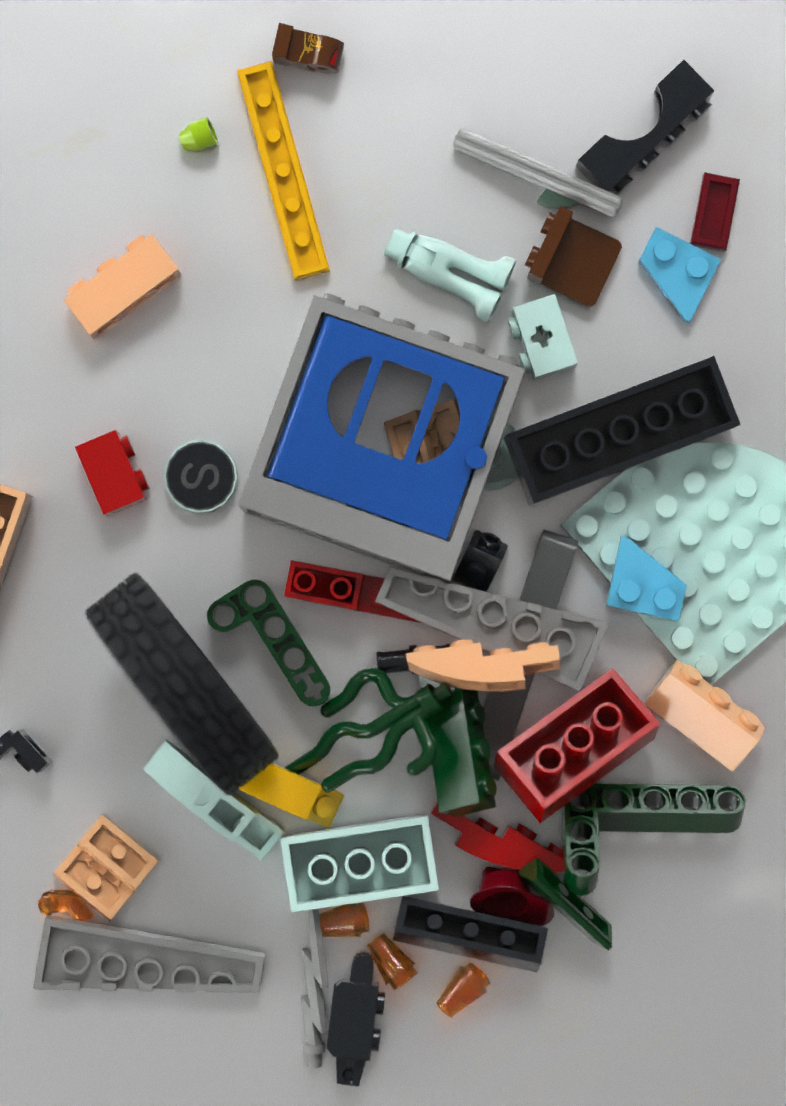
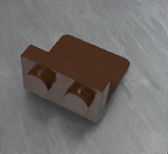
M560 206L557 214L554 215L549 212L540 233L545 234L546 237L541 248L534 245L528 256L525 266L531 269L527 279L586 307H592L599 298L622 245L619 240L572 219L574 212Z

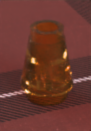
M364 903L341 905L319 915L322 937H361V933L369 932V918Z
M385 933L367 945L385 985L390 984L394 991L418 974L413 967L415 962L391 939H388Z
M469 962L465 967H459L436 1003L447 1016L452 1018L456 1013L487 992L486 987L490 984V980L482 970Z

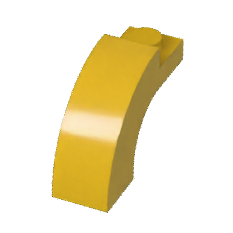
M275 763L267 765V768L260 771L253 779L247 780L244 786L239 785V790L327 828H330L344 797V794L337 790L325 792L321 788L320 783Z

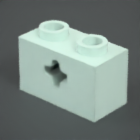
M555 294L513 307L511 312L513 317L507 320L513 339L520 338L524 352L519 353L522 368L525 369V374L531 373L533 381L577 366L578 363ZM537 330H540L542 335H549L550 337L544 348L541 347L539 342H532Z

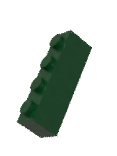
M419 675L420 688L427 684H431L434 688L441 685V683ZM450 686L453 695L444 700L445 709L429 717L426 721L437 746L436 757L432 767L439 813L459 817L496 807L494 796L496 795L497 787L490 772L488 759L491 757V749L484 735L483 723L485 722V712L479 703L478 691Z

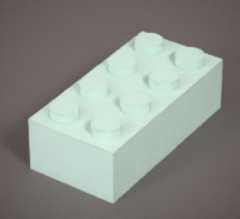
M428 814L283 835L280 838L291 913L439 890Z

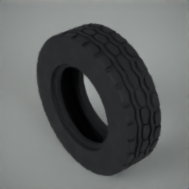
M133 573L124 582H121L99 599L97 603L95 602L86 609L85 615L94 631L124 673L196 764L226 795H232L240 788L239 785L244 786L247 780L253 779L260 771L267 768V765L278 759L279 754L265 732L179 621L140 575Z

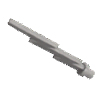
M319 909L309 910L311 952L308 948H302L308 996L302 995L300 997L307 1042L303 1043V1052L307 1054V1067L318 1068L322 1066V1053L325 1052V1043L321 1042L320 1033L322 1035L328 1034L322 988L328 987Z

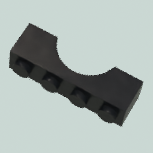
M683 60L658 83L654 91L659 106V118L656 126L648 134L635 140H618L604 135L578 159L576 167L593 185L609 192L614 191L619 195L633 181L629 176L639 166L643 170L650 166L660 155L656 150L665 141L669 145L674 143L685 132L686 129L682 125L691 116L698 120L712 106L708 100L711 98L714 90Z

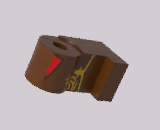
M279 23L272 51L273 63L312 72L319 71L337 74L345 44L329 36L316 35L294 29L291 25Z

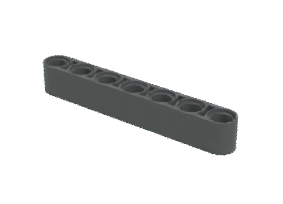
M543 529L519 599L520 601L557 609L576 552L578 540ZM535 673L524 675L526 686L524 690L488 692L483 707L485 712L483 728L485 739L488 741L491 749V757L488 759L490 772L496 781H499L501 776L494 768L497 751L510 743L514 738Z

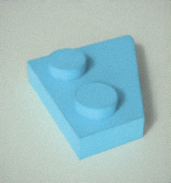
M658 227L655 228L639 259V263L648 275L653 277L666 298L668 297L680 313L681 319L688 324L721 259Z
M620 536L605 606L679 621L687 585L628 537Z

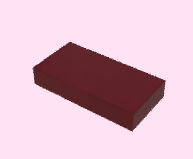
M704 172L690 244L721 252L727 250L740 179Z

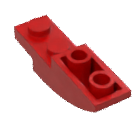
M293 560L290 562L284 597L422 623L375 602L385 578Z
M438 800L430 811L432 815L460 831L454 845L473 856L493 864L520 870L538 857L555 873L564 872L563 849L551 842L547 848L535 841L538 834L520 823L516 829L507 825L500 837L495 834L498 827L482 817H479L477 822L465 815L454 817L439 813Z

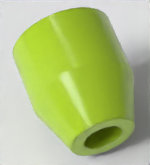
M208 117L190 123L179 133V139L185 151H202L218 144L216 132Z

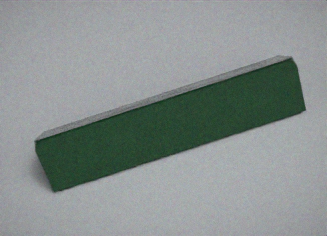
M536 857L519 870L518 874L589 940L606 950L612 948V925L581 896L569 892L565 887L564 880L540 858Z

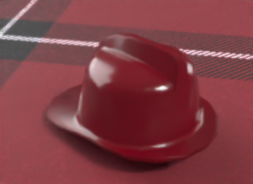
M489 866L484 868L479 884V892L475 893L470 899V907L475 912L537 926H544L550 923L554 917L552 905L542 897L531 893L528 883L516 870H502Z

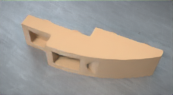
M458 640L451 643V647L436 649V646L433 645L420 646L414 649V653L406 654L410 671L441 684L445 682L452 687L477 691L526 689L524 675L561 669L558 645L550 646L546 642L531 644L527 647V650L512 652L510 648L496 649L490 652V656L484 657L481 642L473 643L472 640Z

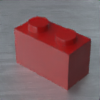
M113 430L75 447L103 515L108 517L147 500L144 491L149 490L150 487L142 469L135 471L130 457L136 454L127 435L121 437L117 430Z

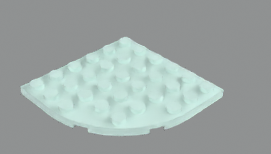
M724 442L694 443L626 469L560 524L570 538L578 540L577 546L609 583L612 578L620 536H625L687 585L679 621L635 613L675 660L678 659L683 664L696 668L702 678L710 685H713L786 622V462L775 456L738 444Z

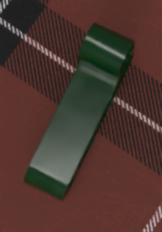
M255 579L249 580L217 599L209 606L207 620L209 625L219 632H231L251 620L298 698L304 704L316 707L328 700L331 694L329 681L275 594L265 582ZM253 586L262 587L266 593L264 603L258 607H252L246 601L247 590ZM223 605L230 606L235 614L233 622L228 626H220L215 620L216 610ZM273 617H279L285 623V632L278 638L269 637L265 631L266 622ZM292 648L300 649L305 655L303 666L296 670L288 668L284 661L286 652ZM311 665L316 672L308 674L315 684L321 682L324 686L320 691L322 698L316 700L314 696L309 698L305 696L304 692L307 691L308 685L303 678L298 684L293 678L295 675L304 673Z

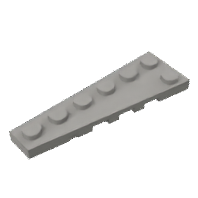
M391 567L375 600L378 604L458 639L472 640L473 643L481 642V648L488 652L501 648H510L512 652L527 650L529 645L541 642L549 643L550 646L558 645L561 669L539 672L538 674L577 691H580L609 625V623Z
M46 915L33 989L80 990V988H102V990L116 991L117 988L139 989V991L175 989L176 991L183 992L204 990L206 992L258 993L265 953Z

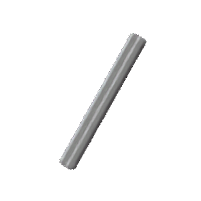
M460 129L454 138L453 144L456 150L611 217H615L621 209L623 199L620 196L467 130Z

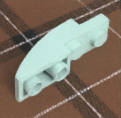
M166 739L143 768L158 784L229 841L232 843L236 841L261 860H263L284 833V828L235 792L232 795H226L210 780L189 755Z

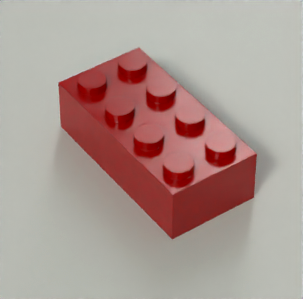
M612 668L498 750L494 768L539 823H542L653 741L660 722Z

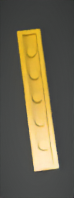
M269 61L237 70L294 279L298 281L330 272L273 63Z

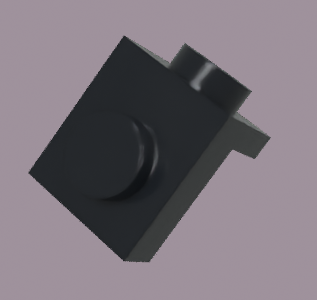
M475 530L452 580L466 587L487 592L503 560L508 545L492 533H482Z

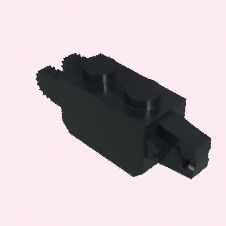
M360 951V953H356V956L353 957L350 978L343 977L334 984L326 1048L332 1056L336 1057L337 1083L342 1085L359 1086L366 1060L370 1061L371 1051L378 1052L381 1029H374L376 1014L383 1015L386 992H378L379 982L372 981L374 958H372V955H369V952L366 953L365 951Z

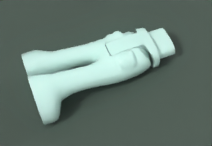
M396 228L384 252L385 256L398 261V267H404L422 281L449 291L470 302L475 307L477 317L486 323H489L502 293L467 281L453 274L450 269L457 268L504 291L516 264L515 259L507 256L500 258L496 262L485 261L439 239L423 235L417 237V233L414 231L407 234Z

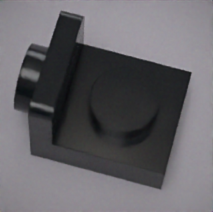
M24 729L18 730L15 733L8 730L0 737V760L14 748L18 752L14 755L15 759L28 772L32 769L36 773L42 772L53 762Z

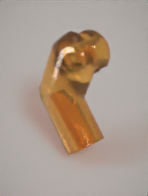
M51 889L42 894L37 905L39 911L44 915L68 913L72 919L85 922L94 916L77 894L71 890Z

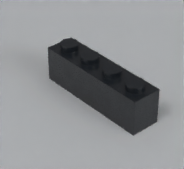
M402 896L393 941L537 972L542 962L548 928Z

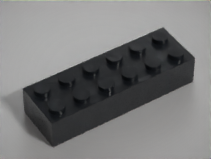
M715 356L519 429L507 434L503 438L528 504L531 506L726 432L741 424Z

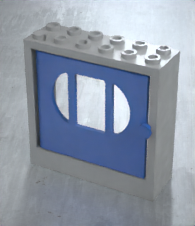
M325 293L323 298L314 295L238 506L243 512L419 575L451 583L518 396L525 369L519 367L520 361L512 357L499 355L498 359L484 355L485 349L480 346L464 342L463 347L450 343V337L443 333L429 330L427 335L414 330L415 325L409 321L394 318L393 322L379 318L380 312L372 308L360 305L358 310L344 306L345 300L335 295ZM322 317H324L313 351L311 353L309 362L307 364L296 398L294 400L292 409L290 411L288 420L286 422L284 431L282 433L280 442L278 444L275 456L273 458L271 467L267 475L268 477L273 478L274 480L264 477L265 472L267 470L278 436L280 434L282 425L284 423L286 414L288 412L290 403L296 390L299 378L301 376L303 367L305 365L307 356L309 354L311 345L317 332L320 320ZM371 357L372 361L344 436H340L334 429L328 413L330 388L335 378L346 366L361 358ZM385 361L432 377L431 385L403 459H398L355 443L380 370ZM503 381H506L507 383L503 395L501 397L484 448L482 449L480 446L484 434L486 432ZM444 384H448L456 396L460 410V423L453 442L442 454L430 461L418 464L416 463V458L441 388ZM476 469L450 542L281 483L284 482L447 540L471 471Z

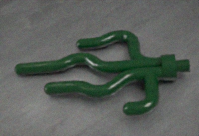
M378 668L360 670L350 678L339 695L321 706V715L329 718L354 701L361 688L369 682L376 683L382 698L392 709L368 724L342 721L331 726L324 732L312 750L284 768L300 775L326 757L336 741L341 737L351 736L358 739H370L390 728L385 736L380 752L374 758L355 760L322 781L321 788L323 791L332 792L358 775L374 774L383 770L393 759L401 737L413 728L422 747V752L419 757L407 765L406 770L409 775L417 776L432 765L437 752L436 742L426 719L445 709L444 700L453 695L452 689L445 682L436 688L431 684H427L414 695L401 697L396 693L390 678L384 671Z

